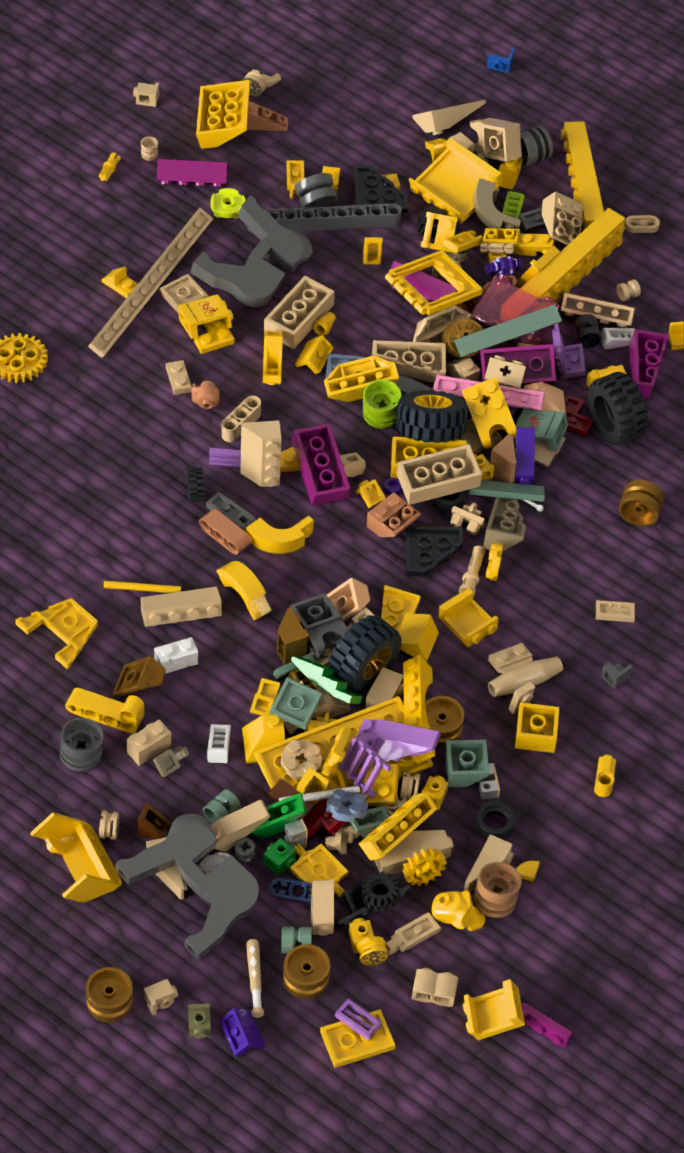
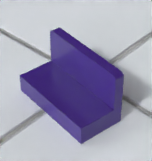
M233 1008L220 1019L234 1056H242L251 1047L259 1049L265 1047L250 1011Z

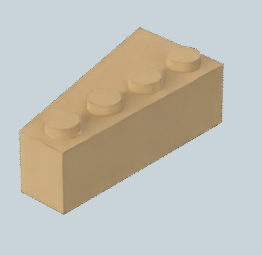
M373 340L372 356L389 362H395L397 372L400 375L432 383L435 382L436 375H446V343Z

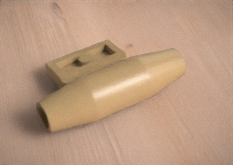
M523 643L514 645L489 655L488 661L502 675L490 681L488 689L493 697L513 694L515 690L530 681L536 686L563 670L562 662L558 657L533 661L532 654Z

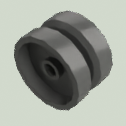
M329 173L309 176L295 185L297 195L302 197L299 201L302 208L327 207L338 200L336 189L332 188L334 183Z

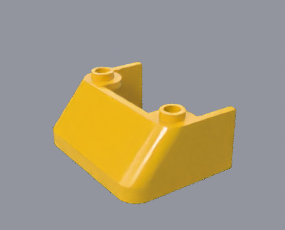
M53 812L30 833L33 837L44 839L47 843V849L51 853L62 855L76 883L62 894L64 898L85 903L116 890L122 884L99 837L89 823Z

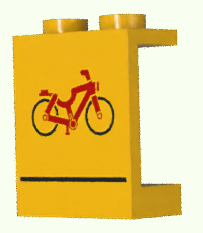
M218 294L178 305L179 320L191 339L198 337L197 325L218 319H223L228 329L232 328V311L227 309L225 301L221 300Z

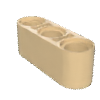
M247 397L222 421V439L224 441L234 442L241 436V423L255 422L261 416V400L259 397Z

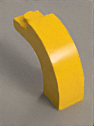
M264 330L263 383L268 385L281 384L283 331Z
M307 516L291 528L276 529L259 518L246 527V533L251 538V544L262 551L275 554L290 553L305 546V537L307 538L313 533L314 520Z
M232 561L216 570L224 587L234 588L242 597L253 620L272 611L264 596L266 592L260 581L243 563Z

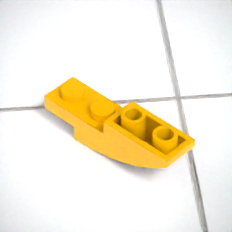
M485 228L483 243L514 244L513 254L537 256V253L542 252L545 248L551 249L555 245V239L551 238L549 234H520V229Z

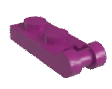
M521 1003L526 1024L531 1026L535 1032L550 1038L554 1044L561 1045L564 1048L567 1047L572 1035L570 1030L530 1005Z

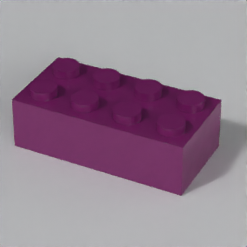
M553 344L480 350L483 382L485 381L484 378L489 359L500 356L505 358L506 362L512 363V360L522 362L523 366H526L522 385L537 382L556 383ZM505 367V370H501L503 376L511 373L507 367Z
M330 423L294 430L291 441L311 505L315 506L348 499L350 486Z

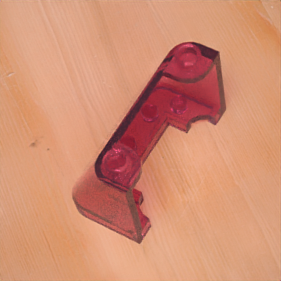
M499 274V276H494L475 305L471 316L490 326H495L554 304L558 309L559 305L554 303V299L548 296L540 298L512 285L508 281L509 277ZM550 326L520 336L517 339L528 344L542 345Z

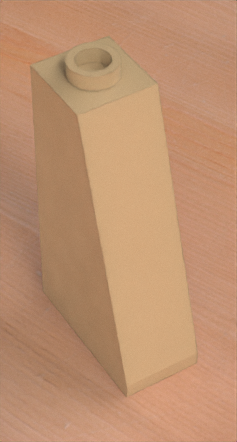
M445 830L412 831L383 858L375 859L374 861L379 872H384V876L387 873L393 875L402 872L404 869L403 864L409 862L407 858L414 857L413 853H420L422 848L424 851H427L429 847L432 850L438 848L446 859L451 857V850L454 845L451 837H447Z

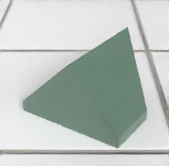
M384 806L367 809L365 818H355V821L351 822L356 833L366 838L368 834L389 817V814Z

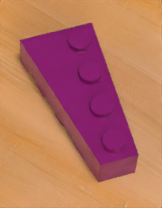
M634 329L629 342L630 377L638 385L639 391L643 394V399L648 400L656 380L669 334Z

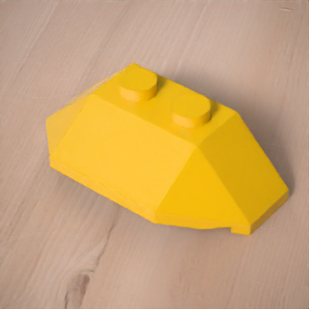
M370 356L337 365L328 378L324 380L328 398L351 402L363 399L364 389L369 383L380 379L396 383L399 380L395 362Z

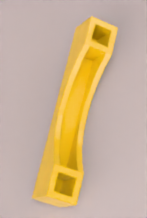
M420 655L403 662L404 724L430 730L426 714L425 695L428 686L433 683L431 666ZM435 749L432 752L412 758L417 763L423 762L435 756Z

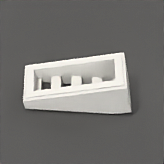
M603 328L601 332L603 348L614 349L629 346L631 338L628 335L632 337L635 328Z
M211 724L207 750L208 762H228L231 725Z

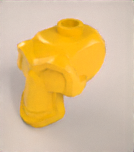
M468 890L439 893L432 902L431 910L433 917L441 923L452 924L458 929H464L467 926L469 931H475L484 926L485 916L476 906H473L472 895Z

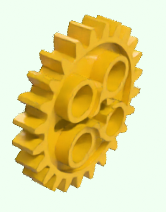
M11 333V338L5 335L4 340L0 339L1 380L7 377L8 382L15 379V383H18V380L21 379L25 383V378L32 381V376L38 377V372L43 373V368L47 367L48 355L45 345L41 344V340L35 341V336L28 338V334L22 337L21 333L17 337Z

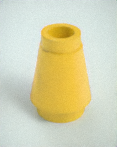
M327 312L316 320L313 327L315 333L320 336L327 335L336 319L335 314Z

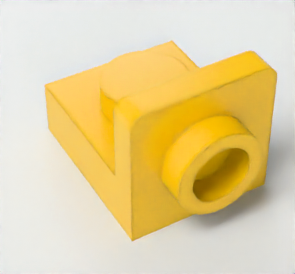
M375 479L370 482L368 480L358 484L359 488L355 491L356 495L361 494L368 508L386 499Z

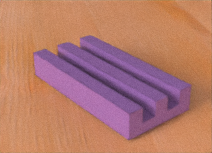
M210 448L209 465L240 467L241 450Z
M347 999L335 1012L337 1019L368 1041L376 1033V1030L382 1026L381 1021L350 999ZM347 1007H349L350 1009H352L353 1011H355L357 1014H359L360 1016H362L364 1019H366L367 1021H369L371 1024H373V1026H370L368 1023H366L365 1021H363L361 1017H359L358 1015H355L354 1013H352L351 1011H349V1010L347 1009Z

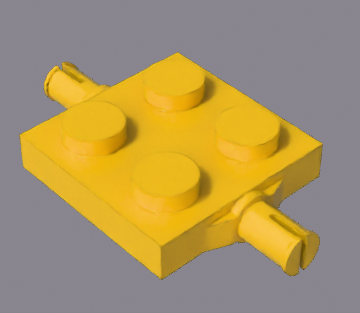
M347 727L340 728L335 738V743L329 751L320 775L328 779L329 775L333 776L338 768L336 763L343 761L346 752L343 750H347L352 740L349 738L351 729Z
M299 843L297 846L295 845L294 848L300 858L290 866V871L302 882L312 883V881L334 880V892L339 898L342 897V893L345 890L338 883L348 876V870L322 844L308 851Z

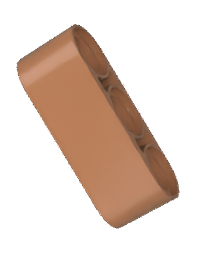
M212 509L199 520L200 527L207 534L235 555L251 544L250 536L217 509Z

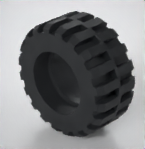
M615 372L594 380L587 392V402L589 403L588 408L592 415L591 418L594 420L595 427L599 430L602 438H605V441L612 445L620 446L644 436L649 424V419L647 418L648 410H646L647 405L642 397L643 394L639 391L638 385L633 382V379L625 373Z

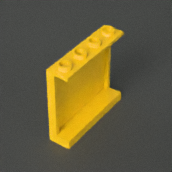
M450 138L446 142L447 149L416 180L409 178L410 189L414 194L421 195L427 203H432L435 207H438L439 211L442 209L448 216L458 218L457 222L462 224L475 211L473 194L479 178L496 183L494 191L503 183L501 172Z

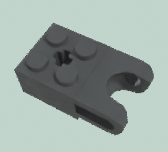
M326 593L290 605L294 613L299 615L302 628H305L308 632L309 639L307 640V645L317 660L326 657L324 654L325 648L329 645H337L339 639L349 630Z

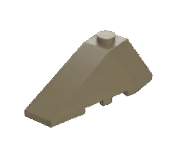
M496 497L486 528L483 549L490 551L492 543L498 542L503 543V551L523 541L526 525L523 524V516L519 512L520 507L517 499Z

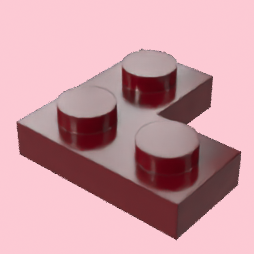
M567 394L565 398L567 430L586 437L594 420L579 414L584 405L583 400Z
M321 799L303 818V822L308 830V838L323 825L334 835L347 823L333 818L332 813L326 811L327 799Z

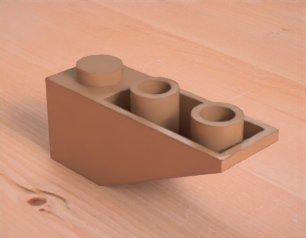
M249 101L248 130H288L287 117Z

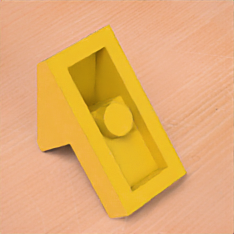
M439 138L425 142L426 149L431 150L433 162L447 149V140Z
M126 267L114 269L102 279L104 284L125 298L138 285V283L127 277Z

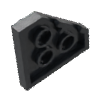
M354 165L355 205L398 204L402 208L401 213L408 212L407 194L404 191L397 189L393 182L376 172L372 165Z
M406 527V576H426L463 547V527Z

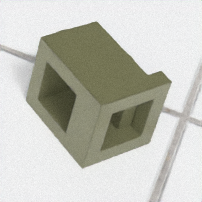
M188 1004L189 1037L197 1039L210 1037V1004Z

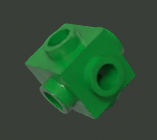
M281 838L276 843H271L264 853V865L278 876L286 869H290V866L296 862V849L291 843L285 842Z

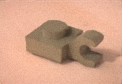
M181 746L174 751L167 749L155 757L153 761L161 776L166 777L181 767L178 761L189 755L186 747L182 748Z

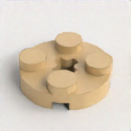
M307 740L290 741L281 755L282 768L284 767L287 775L296 780H301L309 768L318 772L322 762L319 747ZM303 756L307 761L300 764L296 757Z

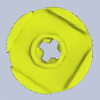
M231 188L221 189L216 195L214 193L211 197V209L214 212V216L217 218H239L238 214L241 205L245 202V197L243 194L241 196L239 191Z

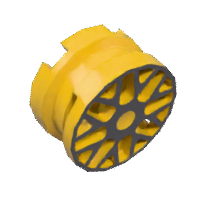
M374 936L372 940H369L368 937L357 944V952L361 955L359 960L362 965H378L386 961L389 956L386 942L382 937Z

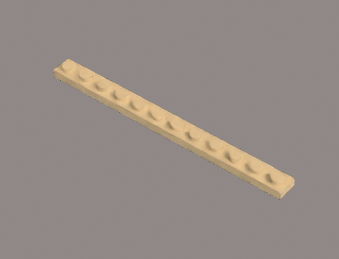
M202 208L195 212L89 344L88 347L101 358L108 352L213 220Z

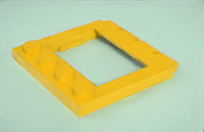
M443 250L393 268L385 276V279L422 315L434 314L482 295L483 289ZM433 266L458 292L450 293L429 303L404 276Z

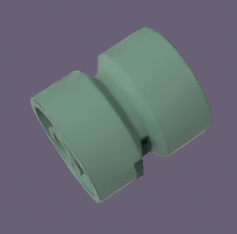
M224 789L215 797V800L210 801L203 808V812L209 822L213 824L220 818L242 809L238 798L231 791Z
M282 926L281 954H288L292 948L299 945L311 944V927H299L298 930H295L294 926Z

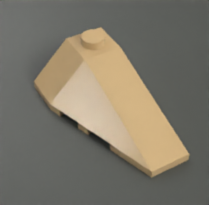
M476 101L412 116L425 133L441 134L443 129L452 127L484 105L486 101Z

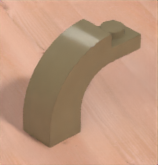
M479 178L474 189L473 204L476 214L482 223L488 228L518 229L521 220L502 214L494 206L492 197L496 183Z

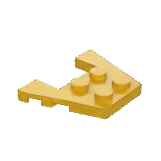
M70 598L49 606V609L45 611H36L31 613L29 617L17 618L16 625L27 635L41 624L46 625L67 644V646L55 654V659L68 669L97 628L98 620Z

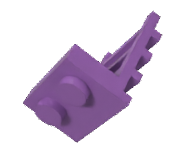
M558 323L554 324L555 329H552L554 354L561 380L586 375L582 343L564 346Z
M372 732L353 738L338 769L347 773L346 777L352 778L355 781L354 785L360 786L364 794L367 793L371 798H375L376 794L371 789L382 768L389 771L391 766L372 749L377 739ZM374 760H376L377 764L365 784L363 781ZM358 767H362L361 771L357 776L355 773Z

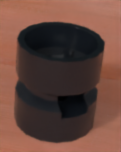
M592 314L579 316L574 322L579 344L582 343L583 348H592L600 344L602 337L597 318Z

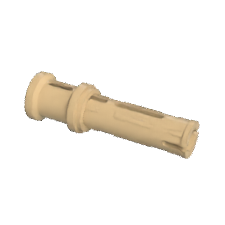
M475 546L473 548L468 570L462 577L463 584L459 587V593L470 588L474 592L473 597L476 594L475 587L479 583L478 573L485 554V549L482 546Z

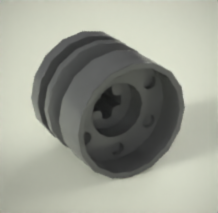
M537 125L520 131L521 159H523L521 168L548 160L552 156V140L548 131L543 126Z
M75 718L63 726L59 753L60 759L66 767L82 772L91 770L99 764L104 738L100 725L92 719Z

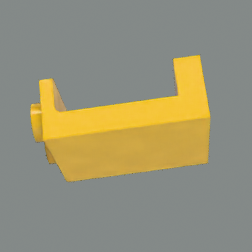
M470 588L440 605L438 618L467 647L479 643L488 634H493L498 628L499 620L496 615L491 618L473 600L474 592Z
M511 979L503 981L502 989L472 998L469 994L464 995L465 1003H463V1010L468 1018L466 1028L468 1033L472 1034L477 1040L525 1025L519 989Z

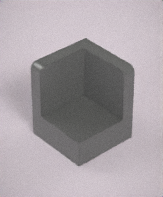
M608 662L603 666L601 677L612 688L616 689L631 678L633 666L630 664L624 668L619 663L613 666Z

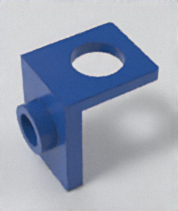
M512 48L509 58L489 54L487 68L509 73L515 48Z

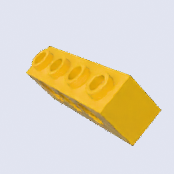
M426 792L415 794L363 839L359 845L370 860L381 859L438 808Z

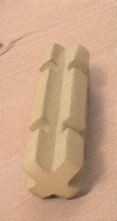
M481 243L480 252L504 254L506 252V254H513L514 244Z

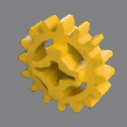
M429 847L427 851H424L422 848L420 853L414 852V857L407 858L409 862L403 864L404 869L402 872L407 882H410L412 886L415 884L421 886L422 883L427 885L429 880L435 881L436 876L442 875L440 871L446 869L444 865L447 862L443 853L438 848L432 850Z

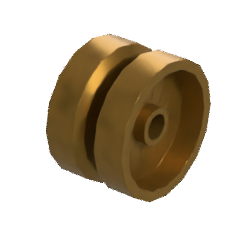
M630 481L625 485L618 508L619 514L632 525H653L658 521L664 501V493L658 485L650 481Z
M436 696L427 700L425 707L430 730L441 733L436 747H445L448 740H459L462 735L464 721L463 707L457 700L447 696Z
M311 944L292 948L284 960L283 980L287 991L300 999H314L322 995L327 989L330 979V959L326 952L318 946Z
M104 967L96 970L89 976L86 983V1003L89 1013L96 1020L104 1023H114L124 1019L130 1013L133 1006L132 981L123 970L115 967Z

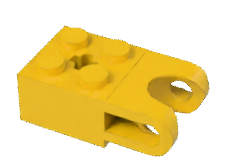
M496 377L462 390L485 450L492 447L491 435L496 430H505L507 434L513 435V439L516 438L517 429Z

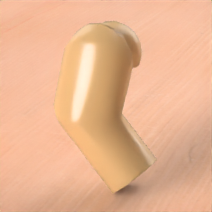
M278 73L273 76L265 75L268 79L267 87H271L281 81V76Z

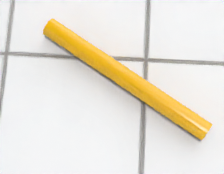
M104 581V588L160 593L181 592V586Z

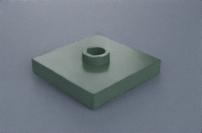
M287 677L269 713L306 730L323 697V693Z

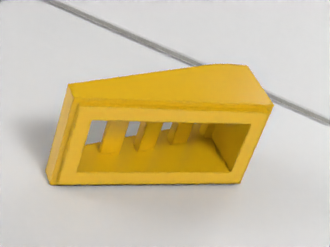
M365 237L363 264H381L383 238Z

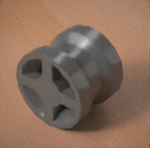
M249 838L239 839L235 843V859L242 864L252 862L255 857L254 842Z

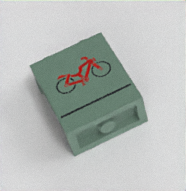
M523 409L517 419L516 429L517 427L535 428V440H546L549 450L557 451L568 427L565 412ZM514 438L513 441L516 447V438Z

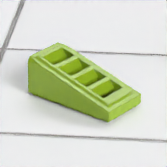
M508 191L502 214L519 219L518 216L521 214L525 195Z

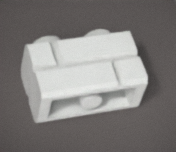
M192 637L154 648V659L166 669L165 674L198 664V651Z

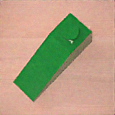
M302 793L267 806L266 808L271 817L251 833L261 839H266L282 832L285 829V824L300 818L306 813Z

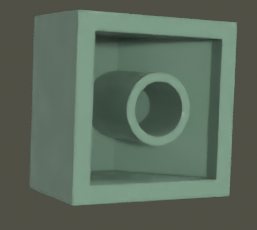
M486 740L446 741L445 765L448 788L468 787L489 776Z

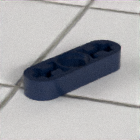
M276 878L270 883L269 890L277 898L311 903V894L309 893L310 891L312 892V883ZM281 883L283 887L289 888V892L286 890H280L278 893V891L275 888L276 886H280ZM303 886L304 894L296 897L294 894L295 888Z

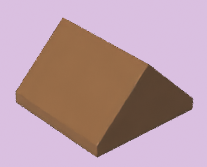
M508 434L492 449L490 464L494 465L493 476L506 483H514L516 469L512 434Z

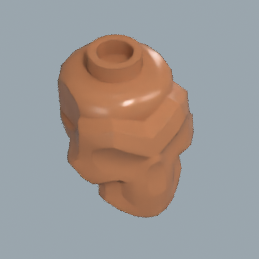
M204 381L200 386H197L195 383L192 385L191 393L194 403H197L204 409H211L218 405L220 393L213 382Z

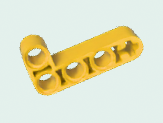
M74 688L65 705L66 709L73 714L128 733H136L144 718V702L139 697L133 695L128 696L126 702L122 703L81 688Z

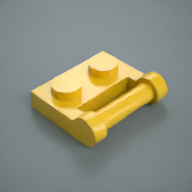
M427 212V222L420 247L451 252L443 243L446 238L455 235L458 218ZM434 219H438L435 243H430Z

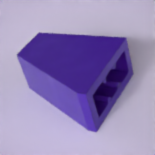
M517 427L515 483L534 484L535 428Z

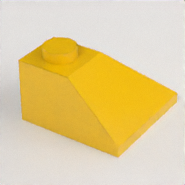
M272 714L262 715L242 728L246 763H257L254 755L255 751L285 740L282 719Z

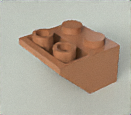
M393 492L367 513L366 527L379 537H395L418 519L421 513Z

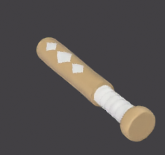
M250 939L247 941L246 946L250 989L253 994L254 1007L251 1015L259 1018L264 1015V1009L261 1006L260 949L258 940Z

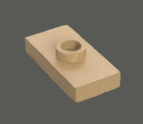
M596 600V620L634 622L635 603Z

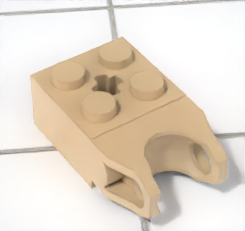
M494 118L470 121L471 128L477 132L479 141L474 144V151L478 154L483 153V156L486 158L504 162L522 157L519 123Z

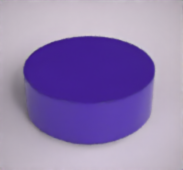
M389 478L385 481L384 492L387 495H391L393 492L397 495L402 493L399 479Z

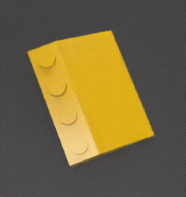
M250 80L200 86L196 136L201 149L218 147L247 131Z

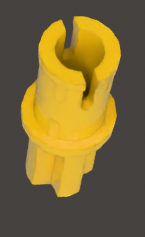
M111 153L107 162L103 164V169L99 174L101 181H107L111 174L116 171V166L121 160L119 154L115 159L114 157L117 153Z

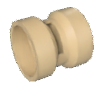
M154 137L143 138L141 140V157L144 160L153 161L158 157V141Z
M635 279L628 281L627 284L621 283L617 285V294L620 300L626 301L630 297L640 296L641 289Z

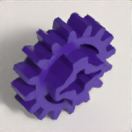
M513 256L496 258V260H492L493 263L484 266L486 275H495V278L516 274V271L524 268L522 259H513Z

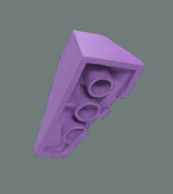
M364 719L357 736L372 732L377 737L372 749L385 762L390 760L396 762L400 761L401 757L411 755L414 757L434 751L441 733L381 719ZM374 760L372 766L377 764L376 760Z

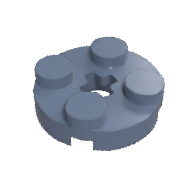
M338 789L327 799L326 811L328 813L330 811L332 817L337 820L354 822L355 818L361 817L363 819L367 815L368 803L366 802V796L363 794H354Z

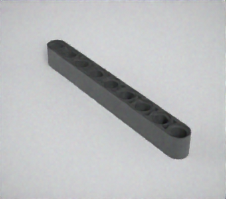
M371 204L264 210L282 227L298 232L396 227L401 223L402 208L398 204Z

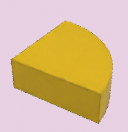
M527 861L520 864L516 869L522 879L534 882L540 862Z

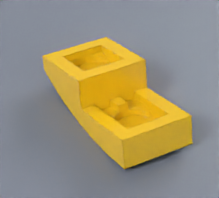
M262 678L250 713L259 716L270 715V708L279 693L281 683Z

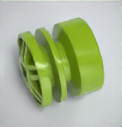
M380 379L369 383L364 389L363 417L370 426L385 429L396 424L397 406L402 394L400 388L395 383Z

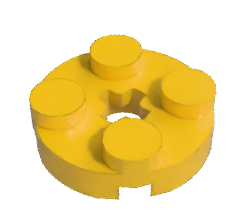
M496 542L491 545L488 559L491 561H489L486 571V578H489V580L497 581L503 543Z

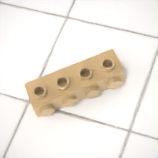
M565 293L561 311H565V315L574 317L575 314H592L597 319H600L599 322L610 324L611 321L616 322L619 327L627 328L628 325H632L636 307Z
M217 586L140 597L141 614L145 627L222 616L221 598Z

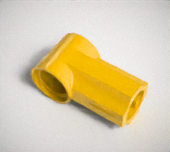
M604 755L598 759L594 792L600 797H608L613 789L616 759L610 755Z

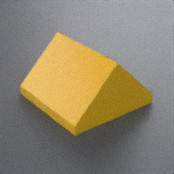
M406 613L398 629L402 639L400 649L413 657L420 655L427 662L439 631L430 614Z

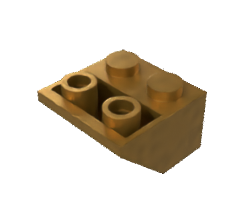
M292 608L287 609L278 628L277 653L283 665L292 662V657L305 656L308 651V632L305 628H302L300 617L294 613Z

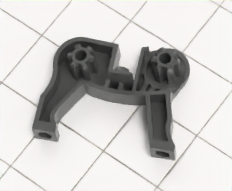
M250 195L241 205L238 217L261 241L249 255L245 266L214 262L203 251L193 262L190 273L210 286L232 294L242 304L258 308L270 302L281 286L285 276L284 272L268 263V260L271 259L288 271L293 272L296 270L297 265L311 257L313 249L310 241L304 234L282 227Z
M185 814L174 820L168 836L163 842L144 849L132 858L120 859L116 863L115 871L130 885L174 866L185 883L196 894L211 904L203 929L198 934L188 936L184 943L186 949L199 961L223 940L226 932L235 922L245 918L252 912L257 902L259 887L254 876L231 855L205 875L204 869L195 863L215 848L217 839L206 818L197 814Z

